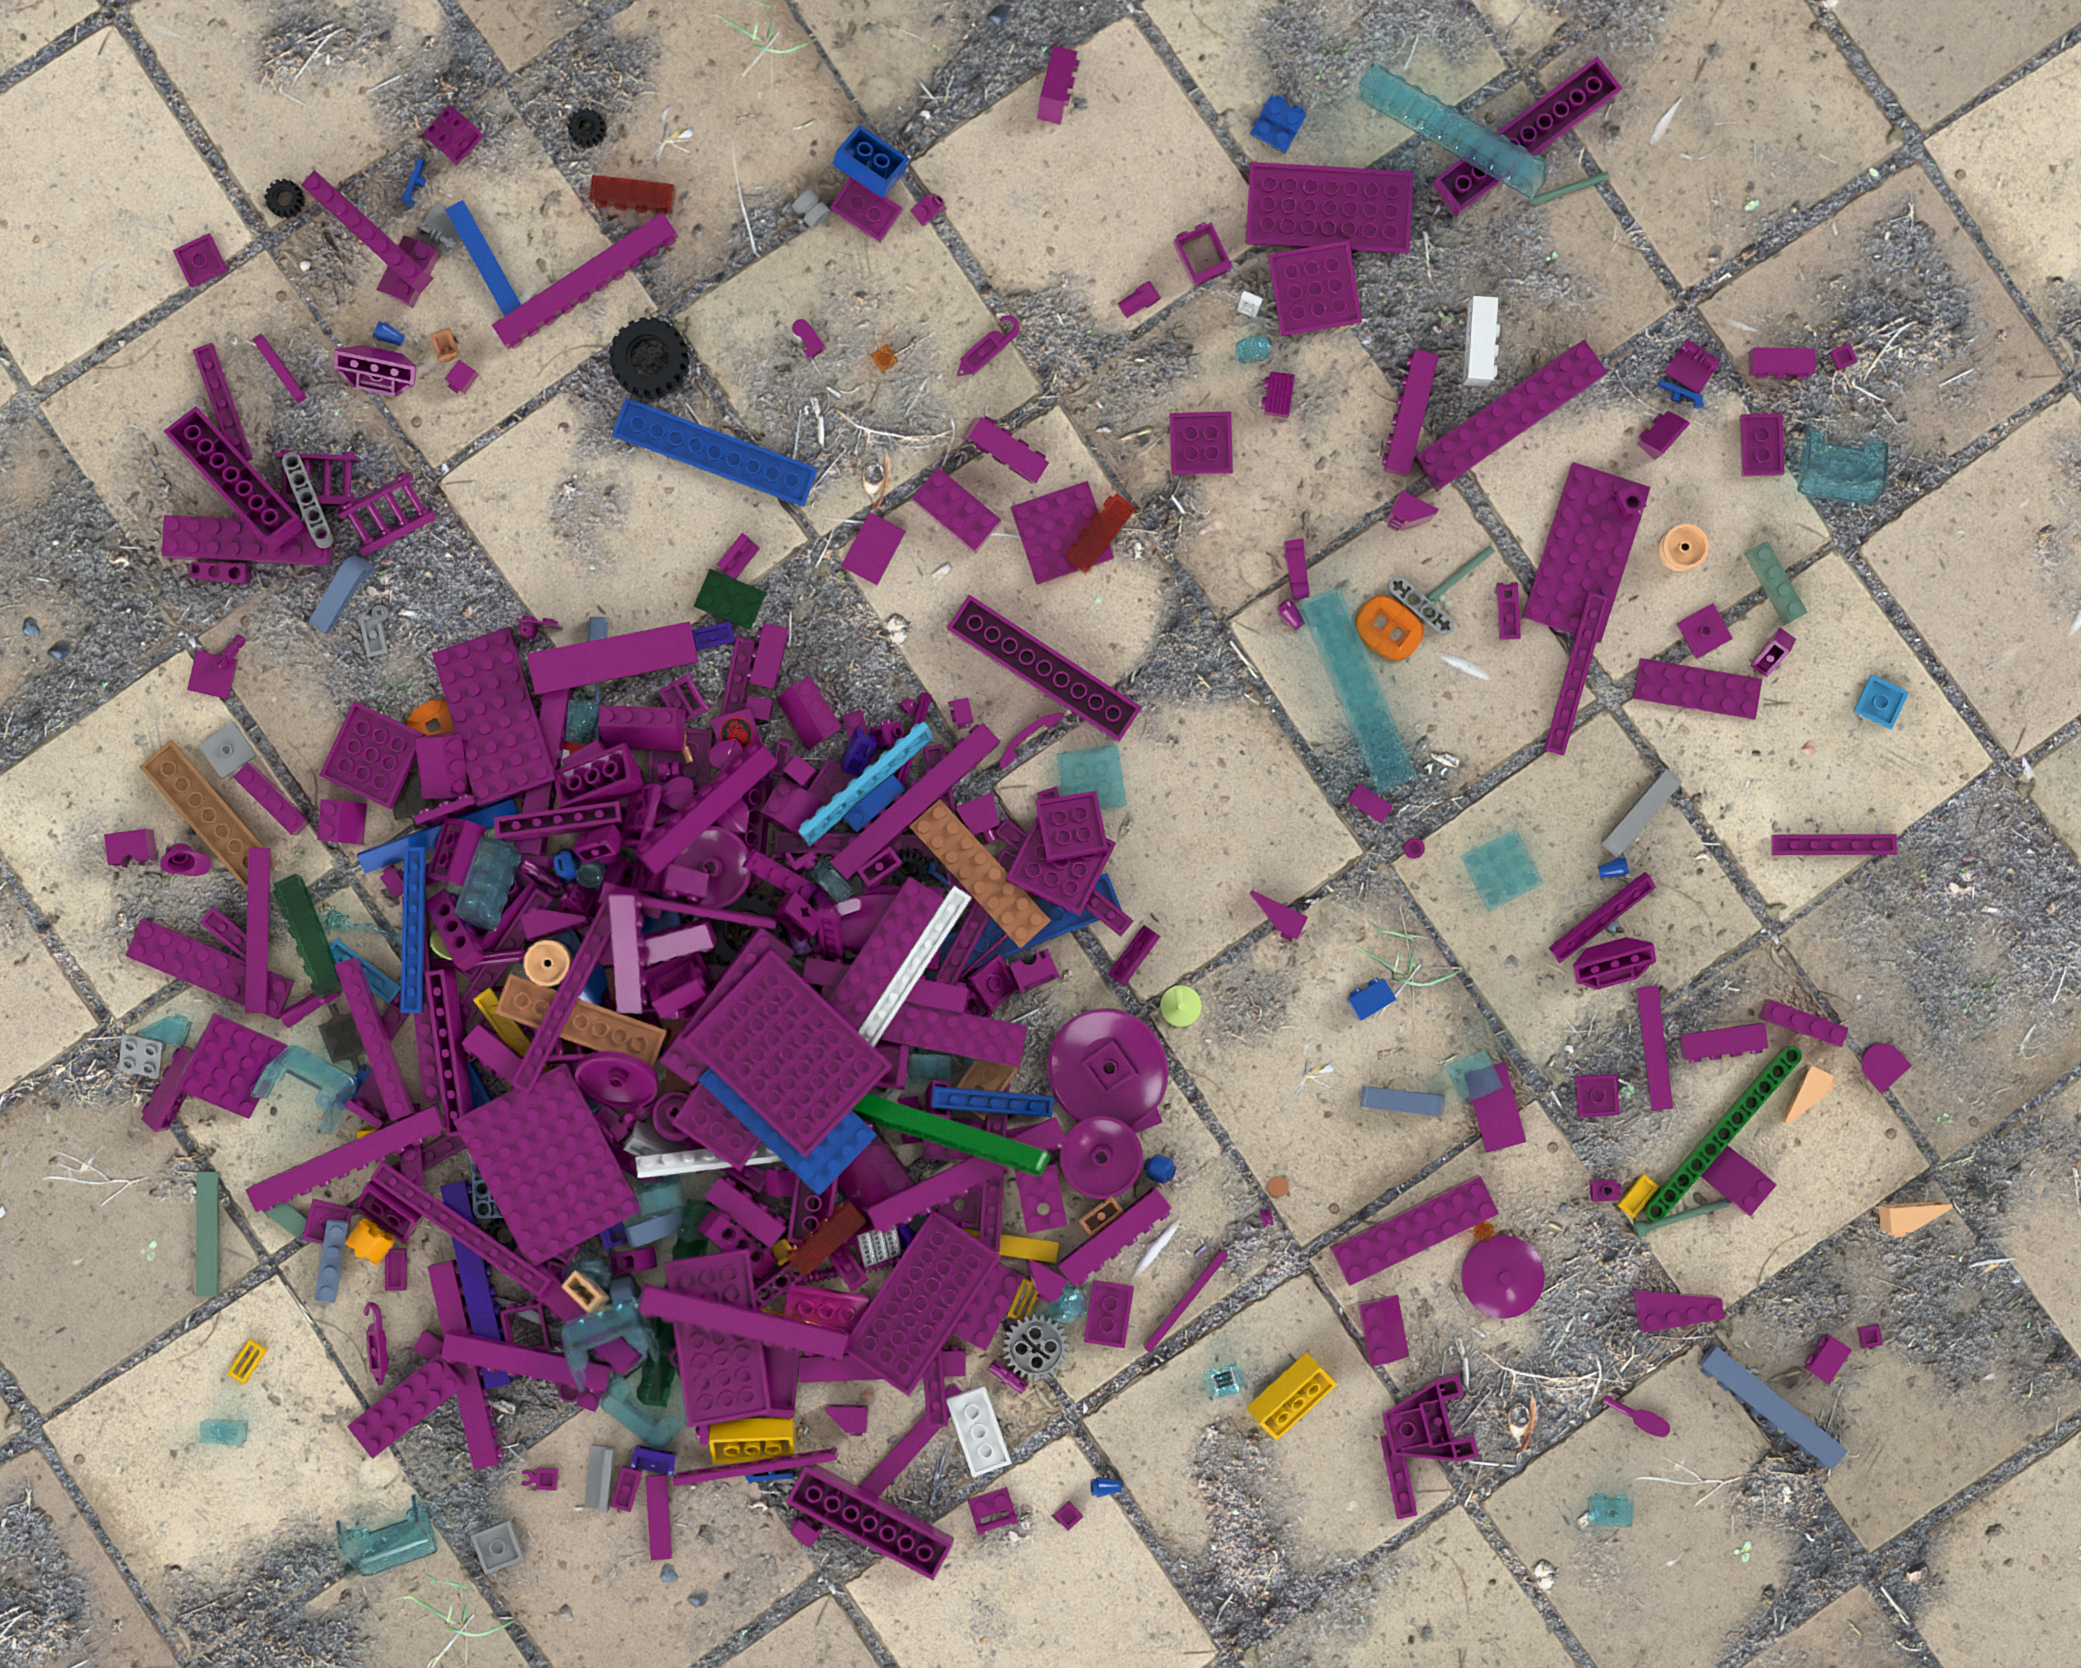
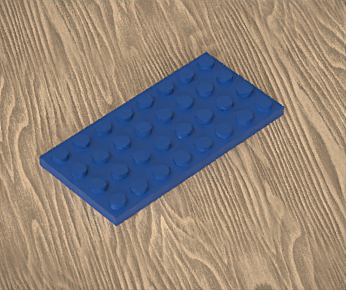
M711 1067L698 1079L818 1195L877 1136L862 1119L850 1110L825 1138L804 1157Z

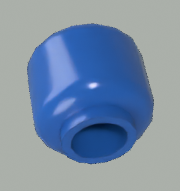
M1155 1154L1151 1159H1147L1144 1170L1147 1171L1148 1179L1165 1184L1168 1181H1172L1176 1172V1166H1174L1172 1159Z

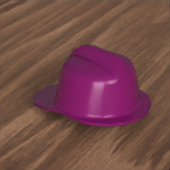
M176 843L166 847V854L160 860L162 869L173 874L200 876L207 873L211 868V861L204 853L193 851L189 845L184 843Z

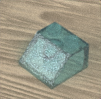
M1480 1049L1445 1066L1462 1104L1483 1097L1503 1087L1486 1049Z
M910 1053L909 1079H913V1083H926V1079L950 1081L952 1055Z
M680 1174L663 1177L664 1181L639 1184L637 1199L643 1219L647 1217L655 1219L660 1217L662 1213L669 1212L673 1214L684 1208L685 1200Z

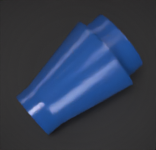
M380 321L373 333V337H376L378 341L398 346L402 345L405 335L398 332L388 323Z
M1618 857L1598 866L1601 878L1625 877V874L1630 873L1626 857Z
M1102 1477L1091 1479L1092 1496H1097V1498L1121 1493L1122 1491L1121 1480Z

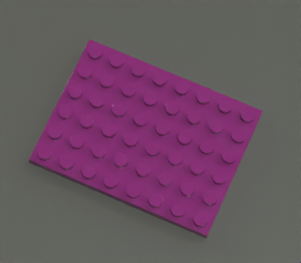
M772 950L761 959L683 1041L804 1157L825 1138L893 1066Z
M566 1062L540 1075L531 1094L515 1088L453 1120L526 1262L533 1267L643 1210Z

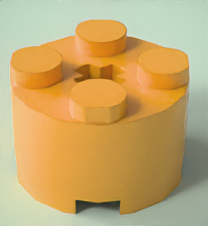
M363 1218L357 1223L344 1243L355 1249L353 1253L361 1259L367 1257L371 1263L378 1266L393 1246L395 1239L389 1232L386 1231L384 1233L379 1229L378 1225L373 1221Z

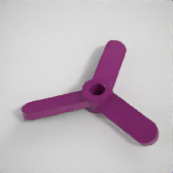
M815 883L817 888L812 895L820 908L834 909L839 913V917L863 908L861 898H853L833 905L823 887L819 883ZM819 932L813 945V951L817 953L821 951Z

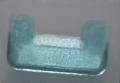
M1807 430L1802 447L1797 491L1803 495L1871 505L1876 503L1888 483V443L1872 440L1863 449L1824 443L1825 436L1821 432Z

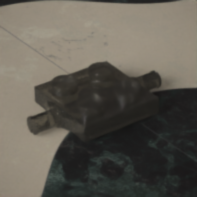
M409 771L392 810L395 820L413 819L415 830H420L424 828L416 824L414 816L419 815L418 812L426 808L433 810L436 807L434 799L422 798L419 772L412 773Z
M336 1003L328 1006L333 1018L319 1025V1031L332 1063L336 1064L343 1060H350L354 1071L362 1068L358 1056L365 1052L364 1045L352 1013L340 1014Z

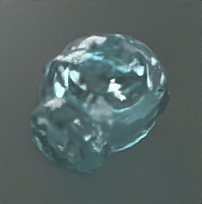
M583 1258L578 1262L577 1266L571 1268V1275L574 1271H577L595 1281L602 1289L610 1286V1267L605 1266L598 1258Z

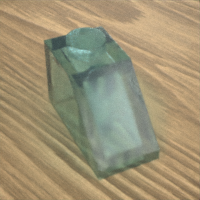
M569 700L566 741L577 743L585 741L598 725L599 705H601V702Z
M825 860L818 864L810 873L817 883L838 904L845 902L855 892L843 877Z
M176 1013L175 1016H167L142 1029L140 1034L177 1046H185L193 1022L188 1021L187 1016Z

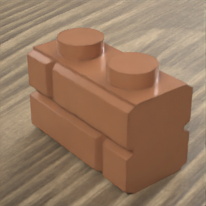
M1111 1196L1108 1199L1102 1200L1090 1209L1088 1213L1079 1217L1078 1220L1090 1237H1092L1123 1214L1124 1210L1116 1199Z

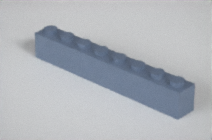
M1714 1344L1711 1345L1698 1362L1702 1367L1700 1370L1709 1378L1714 1376L1719 1381L1716 1384L1725 1391L1728 1389L1732 1390L1735 1393L1733 1397L1742 1404L1747 1402L1751 1406L1749 1409L1758 1417L1762 1414L1768 1419L1765 1423L1774 1430L1777 1428L1781 1429L1784 1432L1782 1436L1791 1443L1796 1441L1800 1445L1798 1449L1807 1456L1810 1453L1815 1456V1462L1823 1469L1829 1467L1833 1470L1848 1450Z

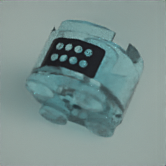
M1237 1362L1224 1365L1225 1370L1217 1371V1368L1204 1371L1205 1376H1202V1380L1209 1401L1213 1400L1212 1395L1220 1398L1240 1392L1241 1386L1244 1387V1390L1249 1389L1242 1365H1237Z

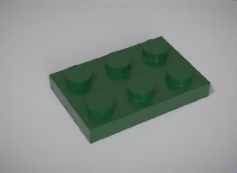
M709 569L694 607L751 631L767 593Z

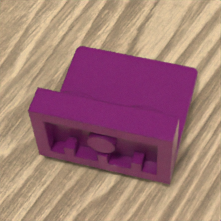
M450 105L441 112L422 134L456 166L484 137L467 118Z
M370 1072L354 1098L349 1099L344 1107L377 1129L385 1127L390 1116L373 1072Z

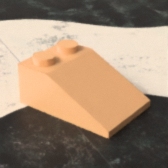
M1932 1201L1879 1205L1880 1229L1887 1232L1888 1235H1893V1237H1904L1906 1233L1914 1232L1951 1210L1952 1204Z

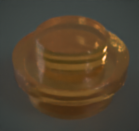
M1483 1221L1475 1225L1474 1235L1479 1241L1487 1242L1494 1237L1495 1230L1491 1223Z

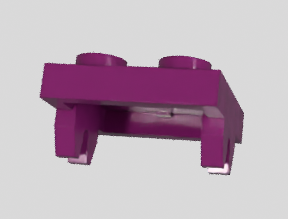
M972 1186L969 1188V1193L961 1197H957V1195L950 1197L951 1201L949 1203L939 1206V1213L958 1227L979 1228L983 1187L977 1188ZM963 1199L966 1202L965 1210L957 1211L954 1207L955 1201Z

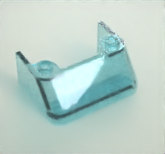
M290 1045L266 1065L251 1096L267 1099L275 1083L280 1082L287 1072L320 1090L316 1097V1106L326 1114L316 1132L319 1134H333L346 1109L344 1107L345 1104L352 1098L357 1088V1079L353 1074L299 1045Z
M623 1299L566 1322L563 1325L561 1338L567 1364L580 1392L584 1391L587 1381L582 1370L588 1364L586 1350L623 1335L628 1344L633 1347L647 1344L654 1362L659 1361L660 1348L647 1318L641 1315L637 1308L639 1302L637 1299Z
M617 1374L600 1398L601 1408L656 1450L665 1449L686 1423V1416L682 1421L673 1416H666L658 1424L625 1399L630 1392V1384L622 1377L623 1374Z
M415 1494L411 1495L413 1506L406 1511L407 1519L369 1532L362 1526H354L347 1530L340 1520L336 1521L339 1550L359 1575L372 1576L430 1556L438 1551L437 1539L427 1509Z

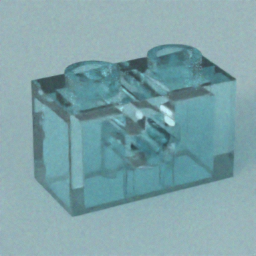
M206 1418L200 1422L199 1443L242 1445L247 1442L248 1421Z
M1595 1493V1496H1588L1587 1521L1591 1525L1632 1527L1634 1502L1628 1499L1627 1495L1617 1494L1615 1498L1607 1497V1494ZM1612 1505L1615 1508V1510H1611L1609 1514L1606 1511V1509H1610Z

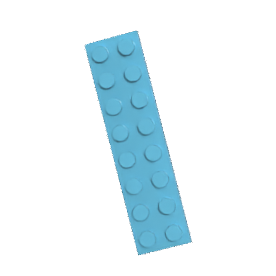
M924 721L920 725H914L910 730V734L905 738L901 737L894 744L895 747L889 752L885 751L878 758V762L866 767L863 775L858 779L854 778L847 785V789L842 793L838 792L835 794L831 803L819 808L815 817L802 823L799 833L809 847L933 739L930 728Z

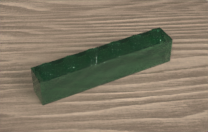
M293 874L273 883L276 889L274 890V895L283 907L281 913L290 925L288 928L289 933L297 942L296 951L304 960V971L312 980L310 985L313 993L319 997L326 998L342 991L343 988L334 966L337 964L303 877Z

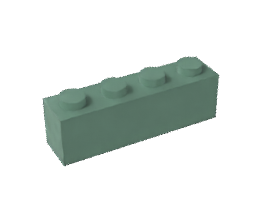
M1768 541L1744 553L1784 625L1808 613Z

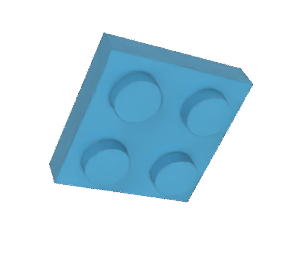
M1870 675L1853 713L1891 730L1909 692L1874 675Z

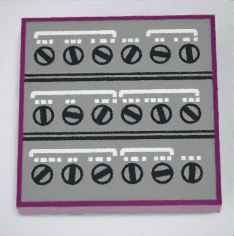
M896 1224L893 1225L895 1229L886 1234L876 1232L873 1225L854 1232L861 1263L864 1268L903 1254Z

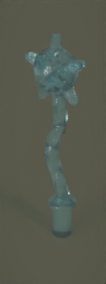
M331 906V911L326 915H319L320 919L325 920L327 931L332 928L341 929L345 932V927L355 930L371 929L386 938H390V942H402V934L396 933L395 930L390 933L372 923L354 924L346 921V919H349V915H343L341 912L336 911L335 906Z

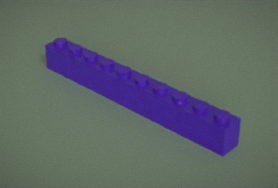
M467 1179L440 1186L444 1204L483 1231L482 1225L478 1224L477 1217L473 1211L472 1183H469ZM451 1236L473 1335L505 1341L503 1326L499 1318L501 1317V1308L499 1304L496 1305L495 1301L497 1290L495 1284L492 1285L490 1276H492L491 1265L487 1264L484 1258ZM481 1366L486 1389L511 1384L514 1381L513 1378L515 1376L508 1375L506 1371L490 1372L486 1370L487 1367Z

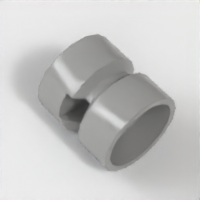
M810 189L794 202L792 208L799 216H804L806 224L811 229H814L829 216L831 211L823 202H818L819 197Z

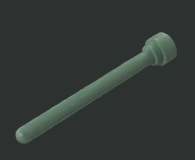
M1722 1199L1664 1217L1660 1221L1647 1222L1639 1220L1633 1222L1634 1231L1637 1237L1641 1238L1647 1236L1650 1230L1728 1207L1730 1201Z

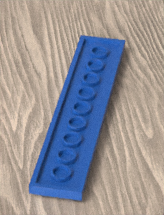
M625 398L611 435L619 440L801 507H805L818 472V468L629 398Z
M1108 873L1101 875L1094 889L1122 911ZM1041 898L1034 902L1051 922L1021 949L1010 937L1006 938L975 968L983 966L995 954H1000L1004 958L1099 921V919L1085 908L1081 916H1078ZM990 918L963 971L1005 933L992 918ZM959 931L947 935L940 945L939 969ZM924 970L928 981H933L938 973L935 970Z

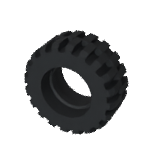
M642 317L637 322H634V320L628 322L629 326L626 328L622 326L618 330L620 332L619 335L614 336L612 339L613 346H610L609 364L613 375L620 385L630 394L633 393L636 397H646L647 399H654L657 396L663 398L666 397V393L670 392L672 394L676 391L675 387L677 385L681 386L684 382L683 377L684 375L687 376L689 371L687 367L690 364L687 345L674 326H670L668 322L664 320L659 321L658 318L651 317L650 320ZM649 340L658 341L668 351L669 359L666 367L654 376L646 377L639 375L632 368L630 361L633 350L642 342Z
M745 892L731 905L720 908L736 912L748 911L759 916L775 918L777 920L775 929H766L784 942L786 939L785 926L773 915L777 906L764 895ZM710 918L717 938L712 948V953L724 965H729L740 951L728 939L727 927L730 921Z

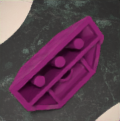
M364 345L337 348L334 351L333 369L340 373L355 389L396 397L415 385L416 365L402 353Z
M1625 937L1588 947L1573 964L1575 981L1577 984H1583L1598 990L1637 979L1650 965L1656 962L1654 944Z

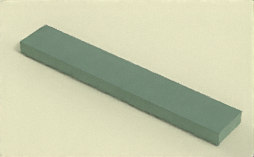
M219 1171L197 1172L196 1296H219Z

